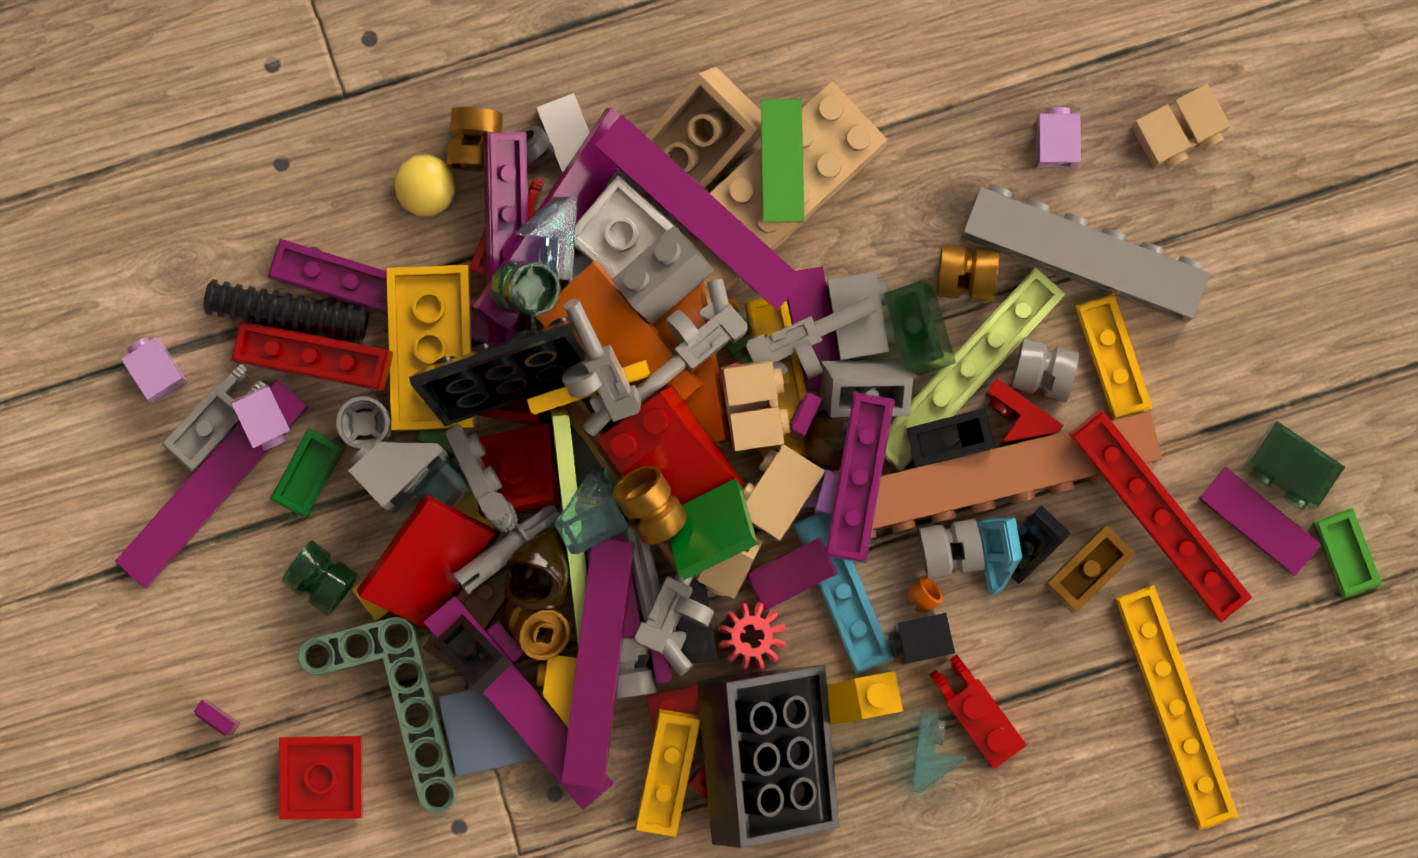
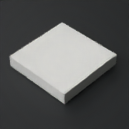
M618 175L565 237L592 262L597 261L613 279L670 228L675 226L679 231L680 229L622 176Z

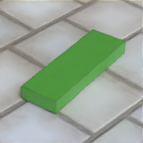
M761 99L763 223H804L802 99Z

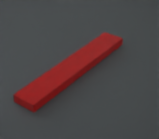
M1101 408L1069 433L1070 437L1220 623L1252 599L1249 592Z

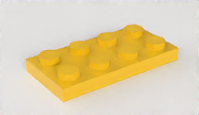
M448 265L387 268L389 350L393 352L390 366L391 430H447L458 424L463 429H474V417L444 426L411 386L409 380L410 376L423 368L432 366L440 358L447 356L459 357L472 352L469 266Z

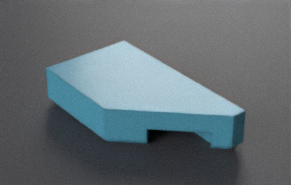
M988 518L977 521L984 554V572L988 595H995L1004 590L1022 559L1016 518Z

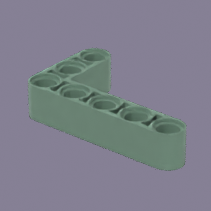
M394 617L306 641L300 647L298 661L302 669L313 675H327L383 660L418 800L427 812L433 814H440L450 810L456 804L458 789L415 626L406 619ZM397 624L403 625L408 631V640L400 648L391 646L387 640L389 629ZM356 635H363L369 643L367 653L361 658H354L348 651L349 640ZM322 645L327 649L329 659L324 667L317 669L310 664L308 655L313 647ZM412 664L417 668L419 678L415 685L406 688L399 683L397 673L403 665ZM416 703L424 705L429 712L428 721L421 727L413 726L407 718L409 708ZM425 743L433 744L439 752L438 761L431 767L423 766L418 760V750ZM435 783L443 784L449 791L448 802L442 807L434 806L428 799V790Z

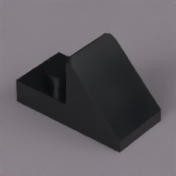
M986 408L906 428L916 468L996 448Z
M1042 505L1017 527L1022 559L1011 577L1018 584L1029 576L1071 534Z
M463 614L433 642L481 694L511 665Z

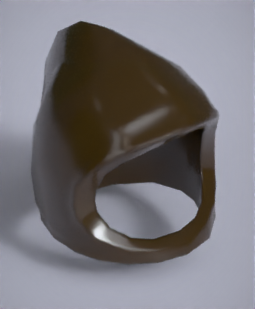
M823 409L812 419L805 435L804 446L806 454L813 464L824 470L840 471L849 417L830 418L826 410Z
M552 530L522 543L507 560L505 597L511 604L529 610L552 609L564 604L570 584L569 562L564 538L556 530ZM523 588L546 592L549 595L541 600L531 601L518 598L511 591Z

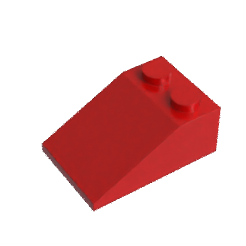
M673 385L642 405L638 414L626 417L597 439L623 476L642 466L651 465L658 467L671 487L670 495L676 496L681 505L735 478L742 487L745 486L744 482Z

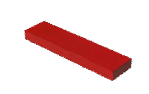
M240 321L231 361L385 392L393 352L386 349Z

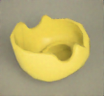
M432 154L414 155L402 163L395 176L394 189L403 209L417 217L435 216L447 209L455 195V181L450 167L446 166L445 161Z

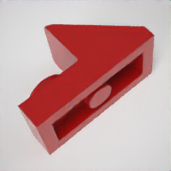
M998 378L985 394V396L991 399L988 404L989 407L1007 419L1011 414L1018 418L1000 445L1059 433L1064 426Z

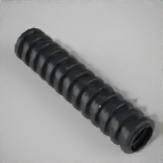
M212 279L208 283L203 304L205 314L207 315L217 312L219 317L224 318L228 314L233 320H236L239 316L242 317L244 322L255 319V323L259 325L265 321L268 326L274 327L276 323L280 324L281 329L292 326V330L297 332L300 328H303L307 334H311L312 331H317L318 336L329 333L330 338L334 339L337 335H340L342 340L348 341L351 337L354 338L356 343H361L364 340L369 319V312H367L366 307L355 310V306L350 304L347 308H344L342 303L336 302L335 306L330 305L328 300L318 303L317 298H311L310 301H306L302 295H299L296 299L293 298L291 293L281 296L279 291H274L272 294H269L268 290L264 288L258 292L253 286L243 289L242 284H236L235 287H232L231 283L227 281L221 285L216 279Z

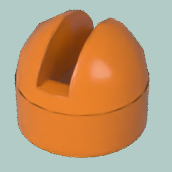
M926 576L919 578L908 589V603L912 604L915 602L917 604L915 608L917 612L926 613L943 602L941 590L934 581L928 580Z

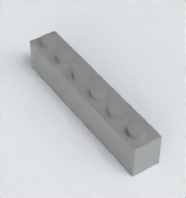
M990 185L988 189L980 187L961 238L994 250H999L1001 253L1107 293H1114L1115 296L1188 323L1194 318L1210 275L1209 272L1201 270L1202 263L1184 256H1180L1178 261L1163 255L1165 251L1163 248L1148 242H1142L1140 246L1125 241V234L1111 228L1104 227L1102 232L1087 227L1088 221L1074 214L1066 213L1064 218L1049 212L1051 207L1040 201L1028 199L1027 203L1015 200L1011 198L1013 194L1011 191L1000 186Z

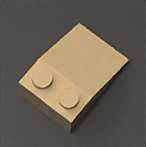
M717 67L699 73L648 131L646 136L708 191L761 137V110Z

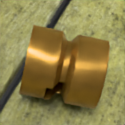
M477 107L452 108L449 132L455 136V139L448 143L446 166L464 171L484 172L483 133H501L503 113ZM469 140L480 141L479 146L469 145Z
M942 244L936 296L959 298L963 293H967L970 300L993 302L998 277L999 250L976 248L973 253H968L965 246Z
M649 465L637 468L626 474L613 489V498L624 515L629 518V523L644 544H659L668 540L683 528L687 520V513L677 497L670 495L671 487L658 467Z
M525 590L515 595L518 598L531 601L547 597L536 590ZM508 601L503 612L505 629L527 656L536 660H548L557 656L565 649L570 637V627L568 621L556 607L546 610H529L517 607Z

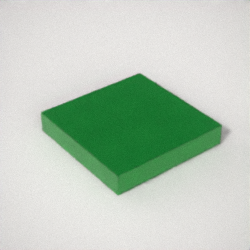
M736 478L683 504L682 507L687 513V520L683 528L676 535L669 538L677 572L683 580L757 545L744 492Z

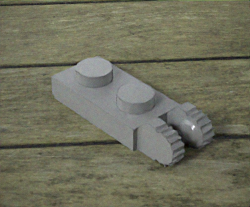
M243 364L235 368L220 386L216 384L162 444L193 473L240 421L231 404L234 399L228 393L246 378L249 369ZM262 381L257 382L251 386L246 395L266 386V384Z
M459 424L450 428L445 434L482 512L498 531L502 533L512 532V529H515V526L518 525L517 515L513 505L507 502L502 494L497 492L498 489L502 488V484L491 466L486 468L481 458L487 454L482 442L476 433L469 435Z

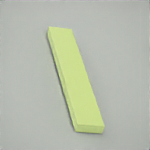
M1035 267L911 401L910 416H897L890 424L884 459L897 471H903L913 460L906 428L954 416L1017 348L1023 338H1026L1064 297L1065 293Z
M561 408L552 409L551 416L566 550L569 562L577 648H579L587 573L568 410Z

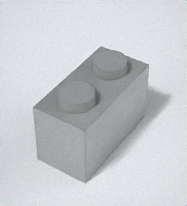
M673 226L611 280L630 305L653 325L711 275L714 270L694 244Z
M876 272L828 279L826 285L831 314L869 296L876 308V312L834 331L839 360L858 361L888 356V345H895L892 321H884L882 306L888 305L885 281L877 282Z
M901 360L822 361L821 368L824 373L820 377L819 397L822 398L821 403L830 418L849 417L854 392L895 399L892 416H910L913 377Z

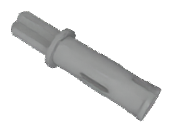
M554 505L540 508L521 524L516 525L512 532L509 531V533L459 571L454 572L453 576L460 582L468 595L471 594L474 589L506 566L507 560L522 543L544 532L552 531L563 521L561 513Z

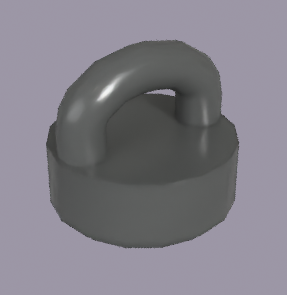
M530 126L520 131L526 132L527 168H537L548 163L554 155V147L542 128Z

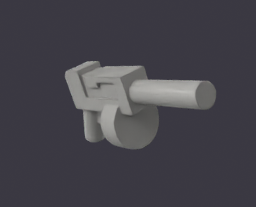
M723 279L707 282L711 302L700 311V316L708 320V322L699 330L680 310H676L665 319L667 328L680 345L675 348L674 357L636 387L641 397V404L685 368L692 373L729 341L734 344L746 334L747 323L733 306L729 304Z
M869 296L815 322L812 316L767 337L761 334L748 340L746 347L753 362L770 360L773 362L774 369H781L782 375L788 372V368L780 360L797 353L808 379L824 373L812 346L822 342V336L876 312V308Z
M572 299L564 304V309L586 353L585 361L576 363L567 369L562 376V381L572 397H583L598 390L600 395H592L590 397V403L595 413L583 424L585 431L595 436L611 419L614 422L638 414L641 409V397L636 386L629 385L628 379L611 345L601 346L580 301Z
M677 572L674 579L666 577L647 622L641 623L635 638L639 646L664 656L677 673L682 676L693 665L681 651L687 637L686 633L683 631L674 632L678 622L682 617L697 625L708 627L714 611L697 601L689 599L693 591L692 587L689 586L693 576L683 580Z

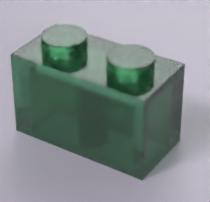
M920 280L883 293L907 371L920 376L956 364L933 286Z
M1278 421L1269 426L1244 463L1252 469L1249 475L1254 480L1268 488L1272 484L1276 485L1286 492L1283 498L1304 511L1306 506L1311 510L1318 508L1345 468V466Z

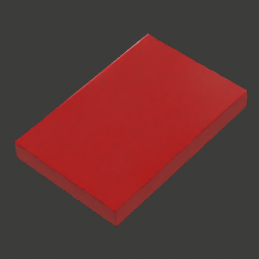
M425 494L357 588L359 597L426 629L427 626L424 621L443 606L459 584L453 573L459 571L480 555L493 537L494 532L490 526Z

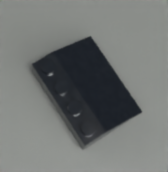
M562 317L552 321L545 328L536 331H520L512 335L511 339L497 344H481L465 355L440 358L432 366L423 368L410 376L409 380L411 386L443 425L448 426L564 387L565 385L562 381L563 374L574 364L585 361L586 351L569 317Z
M825 665L733 674L698 680L712 844L745 848L840 828Z

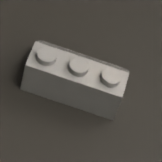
M378 442L374 447L368 443L351 458L350 461L354 466L348 472L383 508L395 514L453 458L438 443Z

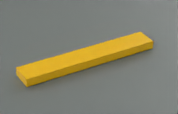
M1155 585L1116 598L1117 608L1198 830H1203L1239 817Z

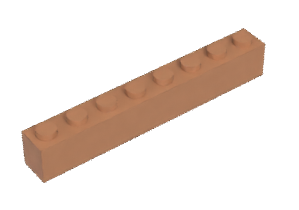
M1151 411L1112 420L1113 424L1149 469L1153 471V463L1161 460L1162 455ZM1073 430L881 476L879 498L870 539L877 537L875 530L890 526L893 533L917 528L915 520L931 517L932 523L935 524L955 519L956 510L970 507L972 514L996 509L994 501L1010 498L1013 505L1035 499L1034 491L1050 488L1051 495L1074 490L1073 482L1089 478L1091 485L1107 481L1070 437L1069 433Z

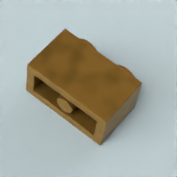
M1106 525L1092 536L1044 585L1072 614L1076 613L1136 554Z

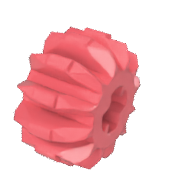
M758 602L756 604L754 616H749L747 604L741 603L742 619L739 620L731 611L726 613L727 619L735 624L734 628L720 625L718 628V632L732 635V639L721 641L718 643L719 649H726L730 646H734L736 649L726 658L729 663L734 662L739 654L744 656L741 670L747 671L750 657H755L756 667L761 671L765 668L761 657L762 654L765 653L774 663L779 659L777 654L770 650L769 647L773 645L778 648H785L786 641L773 639V634L784 632L786 627L784 624L770 627L769 623L778 615L775 610H772L765 620L760 617L763 611V603ZM753 625L755 631L762 630L764 640H758L761 644L759 647L751 648L749 643L741 642L740 634H746V631L743 630L744 627Z

